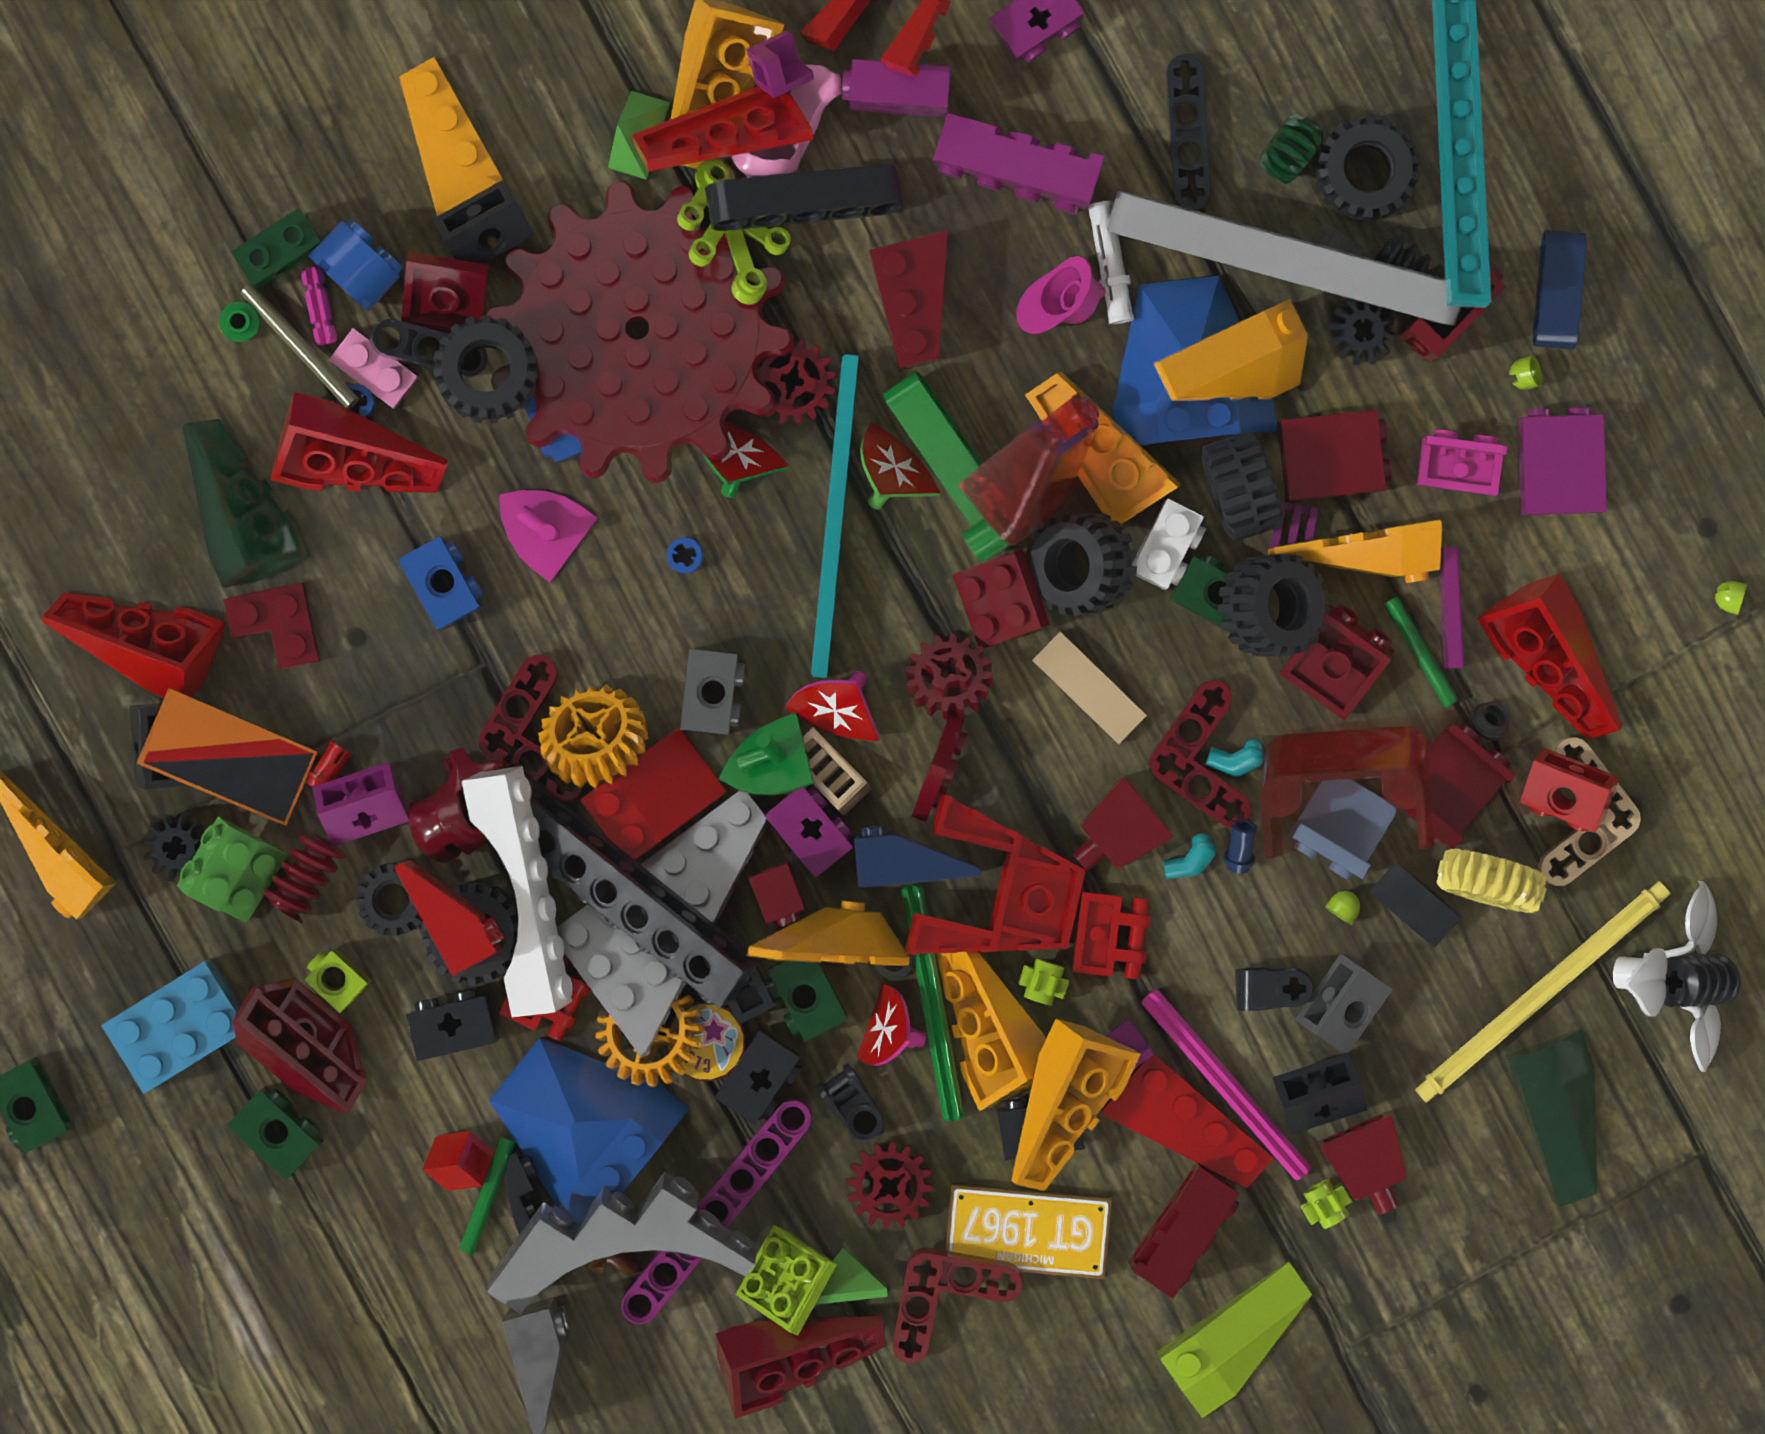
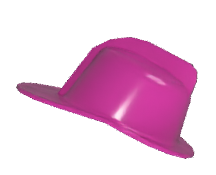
M1080 256L1070 257L1054 270L1035 281L1019 300L1016 316L1020 328L1029 334H1041L1054 328L1061 322L1077 324L1089 319L1094 313L1099 300L1106 293L1102 285L1092 276V268L1089 262Z

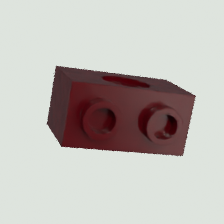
M789 860L750 875L749 880L766 924L775 921L777 927H781L800 919L799 911L804 910L806 904Z

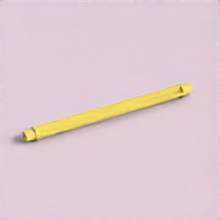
M1660 881L1649 890L1644 889L1636 899L1431 1074H1427L1425 1076L1426 1080L1415 1089L1418 1095L1427 1103L1438 1093L1440 1095L1444 1093L1447 1087L1653 911L1658 910L1661 907L1659 904L1671 895L1668 889Z

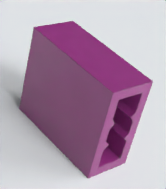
M852 59V70H844L842 100L850 101V111L946 118L950 66L916 64L920 71L917 77L914 78L888 69L882 61Z
M1591 407L1569 408L1568 416H1552V409L1528 410V417L1517 419L1520 516L1607 512L1604 414L1592 415Z

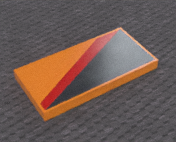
M168 688L136 764L286 826L317 751Z

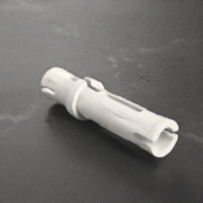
M1101 201L1089 204L1088 210L1100 267L1101 280L1098 283L1102 285L1106 292L1104 296L1109 325H1115L1135 320L1128 285L1131 284L1130 276L1125 274L1119 236L1116 233L1107 231L1113 201Z

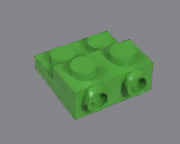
M218 816L214 824L204 831L199 849L193 859L183 866L179 877L180 880L176 886L188 897L218 912L223 911L247 923L264 896L263 890L268 889L273 881L271 879L272 876L277 874L281 867L280 864L282 861H285L288 854L283 849Z

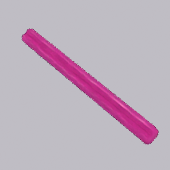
M1155 989L1146 995L1142 1000V1005L1288 1173L1297 1181L1307 1175L1311 1170V1165L1161 992Z

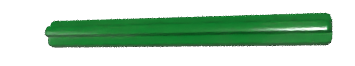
M921 884L902 888L908 929H910L913 913L928 916L924 890ZM935 953L914 954L942 1117L947 1122L960 1120L964 1117Z

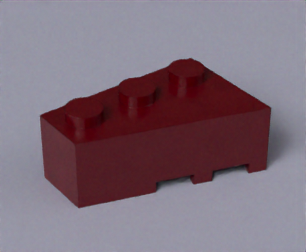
M948 230L869 250L899 371L931 364L939 360Z
M1195 1163L1129 1258L1128 1262L1132 1271L1174 1299L1179 1289L1186 1284L1192 1275L1193 1267L1200 1256H1204L1213 1245L1217 1237L1215 1232L1222 1221L1227 1223L1236 1212L1240 1204L1236 1201L1239 1195L1238 1191L1202 1165Z

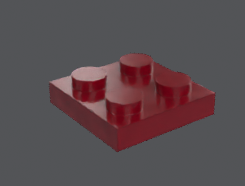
M409 251L405 268L401 321L450 334V328L456 323L458 326L466 323V318L473 316L474 320L482 319V315H485L489 265Z
M1023 548L952 574L978 647L987 648L1050 625Z

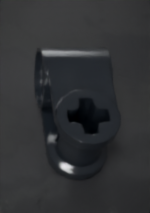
M1243 968L1235 970L1238 1011L1298 1007L1308 1002L1312 996L1313 987L1311 979L1301 969ZM1291 977H1298L1299 984H1306V989L1300 990L1298 993L1299 997L1296 998L1291 997L1289 991L1283 990V985H1288Z
M848 1062L843 1065V1071L825 1084L819 1082L815 1085L825 1103L839 1117L854 1138L861 1141H869L880 1133L884 1123L883 1114L869 1095V1091ZM846 1083L850 1084L848 1087L843 1089L838 1094H834L836 1090L841 1088ZM869 1111L875 1115L877 1125L872 1131L862 1132L855 1127L854 1117L858 1112Z

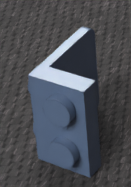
M1329 770L1322 778L1288 836L1297 840L1294 848L1315 860L1316 856L1320 854L1330 860L1332 863L1328 869L1349 881L1352 875L1363 879L1371 866L1366 862L1396 815V808L1393 804L1337 770Z

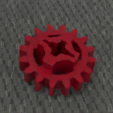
M801 338L797 347L793 346L791 352L787 354L792 355L787 365L780 369L770 368L781 357H767L760 362L762 363L761 368L756 370L758 380L766 386L765 382L775 385L781 393L780 403L777 404L775 402L773 409L765 414V416L769 418L777 412L780 414V424L783 425L787 421L788 416H794L797 425H801L802 415L806 413L812 420L817 419L814 409L819 406L827 410L829 407L823 399L824 395H835V389L827 386V381L835 379L836 373L825 371V367L831 362L830 357L819 359L817 356L820 346L818 345L814 346L810 351L805 349L806 340L804 338ZM806 358L817 368L820 380L808 376L804 369ZM796 363H798V377L801 381H804L802 387L796 386L794 392H791L790 399L787 400V385L781 379L783 376L789 377L791 372L794 371ZM806 393L816 395L808 404L794 408L796 399Z
M951 633L948 642H943L941 637L936 635L934 636L935 645L930 647L925 642L920 643L921 655L911 653V666L905 669L906 680H909L907 682V691L909 695H914L915 706L918 708L927 704V715L929 716L940 710L942 711L943 720H948L952 711H956L960 719L964 718V708L966 707L975 712L978 711L979 703L977 698L988 700V687L993 686V673H990L992 671L991 659L984 658V648L979 646L972 649V641L969 637L962 644L958 643L954 633ZM968 663L974 668L976 677L972 676V671L967 669ZM923 676L927 678L928 683L932 684L931 690L925 686L922 680Z
M890 1140L888 1149L882 1150L881 1145L875 1142L873 1154L870 1155L863 1149L860 1151V1156L863 1160L862 1164L851 1162L850 1169L856 1173V1177L846 1178V1185L855 1187V1191L848 1194L847 1198L848 1201L859 1200L860 1204L857 1206L855 1213L861 1215L867 1211L869 1213L868 1224L873 1225L877 1218L883 1219L884 1229H889L891 1220L896 1219L902 1228L905 1227L906 1215L909 1214L916 1220L919 1218V1213L916 1209L918 1205L928 1207L929 1201L922 1195L923 1192L933 1191V1184L924 1182L923 1179L932 1174L931 1169H920L919 1165L924 1159L922 1154L916 1155L913 1158L909 1156L911 1145L906 1144L902 1151L896 1150L895 1140ZM893 1158L902 1162L897 1167L884 1166L879 1160ZM868 1171L869 1175L873 1178V1187L864 1195L862 1181L865 1172ZM915 1174L917 1187L913 1198H911L906 1191V1182ZM886 1176L891 1180L894 1177H900L896 1183L898 1191L893 1193L888 1189L885 1192L879 1193V1190L882 1188L881 1178ZM881 1203H894L899 1209L886 1211L877 1207Z

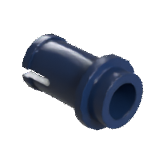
M1239 819L1233 821L1231 826L1232 833L1229 850L1224 853L1223 860L1228 870L1242 874L1247 873L1250 867L1255 864L1256 857L1252 853L1257 825L1252 821Z

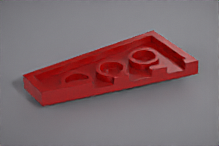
M759 86L632 134L634 147L648 171L814 140L812 127L789 91L773 98Z
M1155 1054L1139 1065L1131 1074L1124 1091L1116 1101L1110 1098L1099 1111L1100 1114L1245 1188H1248L1273 1160L1269 1153Z

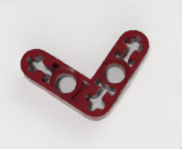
M533 655L523 662L480 732L478 738L479 748L486 757L491 760L502 761L505 767L510 765L509 762L505 761V758L510 753L502 748L492 752L489 749L491 742L486 739L489 733L497 734L501 730L505 733L503 740L512 747H515L516 740L518 739L524 745L515 752L512 763L520 767V759L525 752L530 750L538 752L543 759L542 768L535 774H527L559 800L571 801L582 793L584 786L579 788L576 785L574 792L566 790L561 794L557 791L559 788L558 782L550 777L547 779L546 785L541 783L539 779L549 769L547 761L544 760L541 754L540 745L523 736L558 676L557 666L550 657ZM541 662H545L547 664L545 671L550 677L547 681L539 680L533 690L541 692L536 700L531 693L517 688L520 680L525 685L529 684L533 676L528 670L531 664L539 666ZM515 695L524 696L529 702V712L521 719L513 718L507 711L508 700Z
M1208 680L1196 689L1151 753L1149 769L1152 775L1220 824L1231 828L1235 820H1249L1251 815L1249 800L1193 760L1232 703V693L1225 683L1219 680ZM1218 687L1222 690L1220 698L1224 702L1221 707L1217 705L1211 706L1206 715L1213 716V720L1208 725L1202 716L1190 712V709L1195 704L1201 710L1207 701V698L1203 695L1206 689L1214 691ZM1194 719L1200 724L1202 732L1198 740L1186 742L1180 737L1179 727L1184 720ZM1170 753H1173L1176 756L1173 761L1174 764L1182 770H1185L1186 763L1193 766V769L1184 776L1180 787L1173 783L1179 778L1175 773L1167 770L1164 774H1161L1158 771L1161 765L1156 760L1160 754L1167 757ZM1204 775L1210 780L1211 790L1206 797L1195 798L1190 794L1188 784L1194 776ZM1219 786L1226 790L1220 796L1224 800L1233 803L1238 799L1241 802L1239 809L1243 814L1239 819L1232 817L1227 821L1224 818L1226 810L1217 803H1215L1213 810L1206 807L1216 797Z
M921 1247L914 1250L907 1261L893 1333V1352L901 1362L907 1364H915L926 1356L940 1291L999 1302H1009L1017 1298L1022 1290V1274L1019 1268L1007 1261L941 1249ZM923 1259L931 1260V1267L936 1268V1270L928 1271L926 1287L918 1285L920 1270L914 1266L921 1265ZM961 1265L971 1266L977 1274L975 1279L969 1284L958 1283L953 1277L957 1267ZM982 1269H989L988 1278L998 1280L1001 1279L1003 1273L1010 1274V1281L1015 1284H1008L1006 1290L999 1289L998 1282L986 1279L987 1287H980L983 1281ZM914 1296H921L929 1302L930 1306L924 1314L914 1315L908 1311L906 1307L907 1301ZM910 1324L917 1326L916 1343L921 1345L914 1346L912 1352L906 1351L905 1344L900 1342L907 1341Z

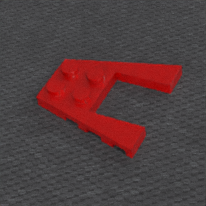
M831 0L800 31V34L808 43L835 51L871 0ZM920 0L921 3L880 58L888 69L914 78L917 77L920 69L916 64L922 51L930 50L936 37L932 32L939 14L946 15L951 4L950 0Z
M940 794L932 834L1006 851L989 930L913 913L904 953L914 955L922 953L1068 949L1086 870L1052 851L1029 841L1017 832L994 822L989 817L954 800V798Z

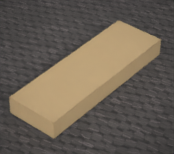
M1061 632L1032 659L1117 744H1120L1147 716Z

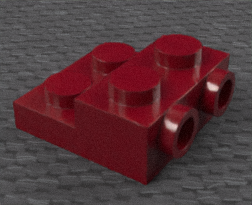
M1329 603V615H1324L1323 621L1327 623L1325 630L1317 632L1320 639L1314 645H1308V650L1291 655L1279 674L1345 721L1390 663L1395 650L1390 647L1392 641L1384 632L1376 628H1372L1370 632L1357 623L1359 617L1353 610L1345 605H1339L1338 608H1335Z

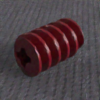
M314 834L312 837L299 835L298 839L304 845V850L294 848L289 850L296 860L295 864L282 861L280 865L287 873V876L273 875L271 879L277 885V891L263 890L264 895L274 907L300 923H303V920L296 911L309 913L312 907L306 898L318 900L321 895L314 884L327 886L330 882L323 871L335 873L339 868L332 857L345 859L347 856L340 848L332 846L331 842L317 834Z

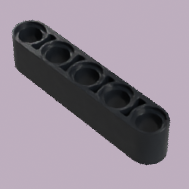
M874 165L729 179L714 182L705 188L711 226L715 231L882 216L895 213L903 208L897 170L894 165Z

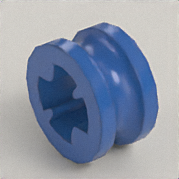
M348 385L353 392H363L361 394L362 398L367 397V406L360 407L357 414L365 418L370 417L376 406L373 393L364 385ZM337 400L339 405L345 407L339 400Z
M685 537L675 539L670 543L666 554L670 567L679 573L686 574L696 571L701 566L704 557L700 544L691 538ZM682 544L686 549L694 548L696 552V557H691V559L695 560L694 563L688 567L684 562L676 563L674 559V554H679V552L675 551L676 548Z

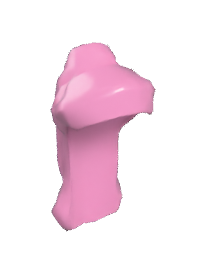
M806 65L813 71L814 79L790 91V94L812 127L813 135L818 127L823 109L842 93L840 74L832 72L822 65ZM810 141L732 155V159L737 168L747 175V178L792 174L797 171L800 160Z

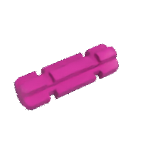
M320 266L305 268L301 270L303 286L307 287L305 297L311 324H315V329H312L315 343L318 346L333 344L337 342L335 326L331 325L333 315L328 291L323 287V284L326 283L323 269Z

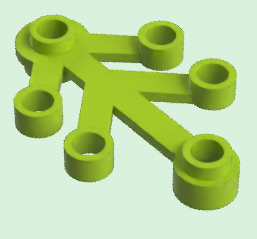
M718 159L703 161L698 166L695 173L698 191L691 202L685 203L681 207L677 215V222L683 229L693 231L700 226L704 218L703 210L708 205L705 188L708 185L717 181L735 179L734 171L727 163ZM711 174L718 176L721 180L713 178ZM685 213L693 214L696 220L688 219ZM710 224L703 237L693 242L689 250L690 260L698 266L708 265L716 253V245L725 233L738 272L732 283V293L743 304L751 305L759 302L766 291L767 281L764 274L754 268L743 233L764 245L765 249L773 255H781L786 251L791 241L790 234L781 227L715 231ZM772 237L780 239L783 244L778 245L774 243ZM697 249H704L708 255L703 256L699 254ZM746 279L753 281L757 286L750 285Z

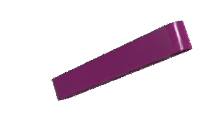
M789 1097L779 1103L769 1119L761 1125L698 1202L697 1210H705L706 1205L714 1200L723 1202L728 1208V1214L719 1222L728 1228L809 1128L811 1110L805 1100L799 1097ZM792 1106L800 1108L805 1115L803 1123L797 1127L786 1125L782 1119V1113L786 1108ZM763 1138H772L778 1143L779 1152L774 1157L764 1158L757 1152V1143ZM739 1169H746L753 1175L754 1182L749 1188L739 1189L731 1181L732 1173ZM658 1251L627 1289L621 1306L624 1317L631 1323L640 1325L652 1320L702 1258L687 1253ZM661 1263H669L675 1267L677 1277L673 1281L663 1282L657 1278L655 1267ZM636 1294L647 1296L652 1304L651 1309L644 1313H637L630 1306V1298Z

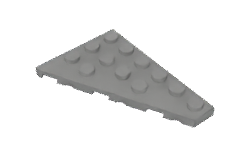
M738 791L643 862L641 866L715 924L725 909L734 891L733 887L745 864H748L753 855V848L757 841L761 839L769 821L747 792ZM615 885L611 886L612 890L617 894ZM587 904L557 927L558 935L564 943V953L638 1054L644 1058L650 1053V1047L662 1024H665L670 1014V1008L674 1001L678 999L686 981L673 976L667 970L665 964L652 954L642 951L636 945L634 939L621 929L611 926L603 914L592 905ZM641 906L643 915L648 919L646 910ZM672 931L673 939L679 944L677 935Z

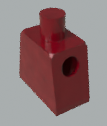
M1121 776L1080 823L1079 826L1090 839L1072 854L1087 872L1105 857L1116 869H1120L1170 840L1173 835L1126 778Z
M1383 1112L1317 1141L1319 1149L1355 1201L1370 1196L1378 1215L1390 1212L1400 1206L1392 1185L1407 1179V1174L1394 1122L1389 1113Z

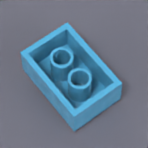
M210 958L101 1026L143 1094L236 1038L232 1021L239 1011L241 1004L213 959Z

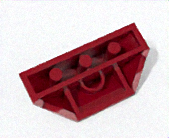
M296 978L253 987L232 1021L238 1045L293 1091L341 1113L349 1114L368 1081L365 1070L361 1069L359 1050L350 1023Z

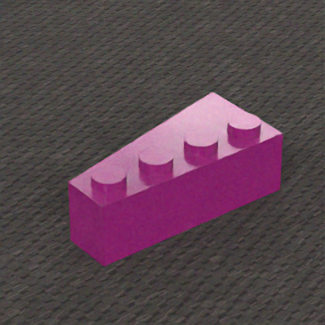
M947 113L932 163L940 166L938 170L940 174L955 179H961L962 175L966 174L978 178L977 185L990 190L1000 191L1001 186L1017 190L1015 196L1029 202L1038 203L1039 199L1043 198L1055 202L1054 209L1064 213L1077 215L1078 209L1086 212L1102 166L1103 155L1090 152L1088 160L1079 158V153L1070 146L1056 143L1048 144L1047 148L1039 146L1040 141L1033 136L1019 132H1009V135L1006 136L1000 134L1002 129L997 126Z

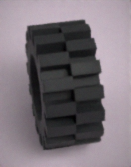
M398 862L387 863L374 868L363 878L364 880L357 890L359 893L358 898H356V905L359 906L360 912L358 914L360 918L366 921L367 924L365 925L367 927L373 928L381 935L399 936L416 929L423 922L410 896L407 909L399 915L388 914L380 907L379 894L383 887L388 884H399L404 887L394 866L400 864Z

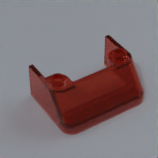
M1413 726L1284 734L1272 739L1266 748L1261 787L1265 858H1275L1283 855L1281 817L1288 816L1299 808L1302 801L1301 783L1381 777L1382 793L1390 805L1401 809L1416 808L1419 849L1435 846L1429 749L1425 734Z

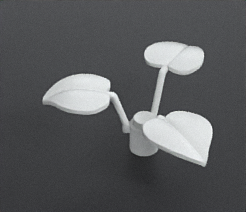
M1698 881L1700 886L1694 892L1687 908L1685 927L1689 941L1685 946L1664 951L1662 948H1654L1649 953H1644L1643 958L1619 956L1614 964L1613 981L1615 987L1630 991L1647 1016H1656L1663 1006L1666 996L1667 958L1692 953L1695 948L1698 954L1704 955L1713 943L1717 928V911L1713 896L1704 881ZM1714 1005L1704 1006L1703 1009L1698 1006L1681 1007L1690 1011L1695 1017L1690 1030L1691 1048L1700 1071L1706 1072L1716 1053L1720 1039L1721 1022L1718 1010Z

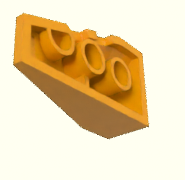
M1288 299L1154 363L1172 401L1210 400L1219 397H1230V400H1241L1245 397H1258L1259 400H1269L1300 385L1308 334L1291 299Z
M841 901V908L824 907L749 946L748 955L778 960L830 961L848 964L869 962L870 960V964L891 966H909L910 958L907 953H904V948L880 912L866 911V903L856 901Z

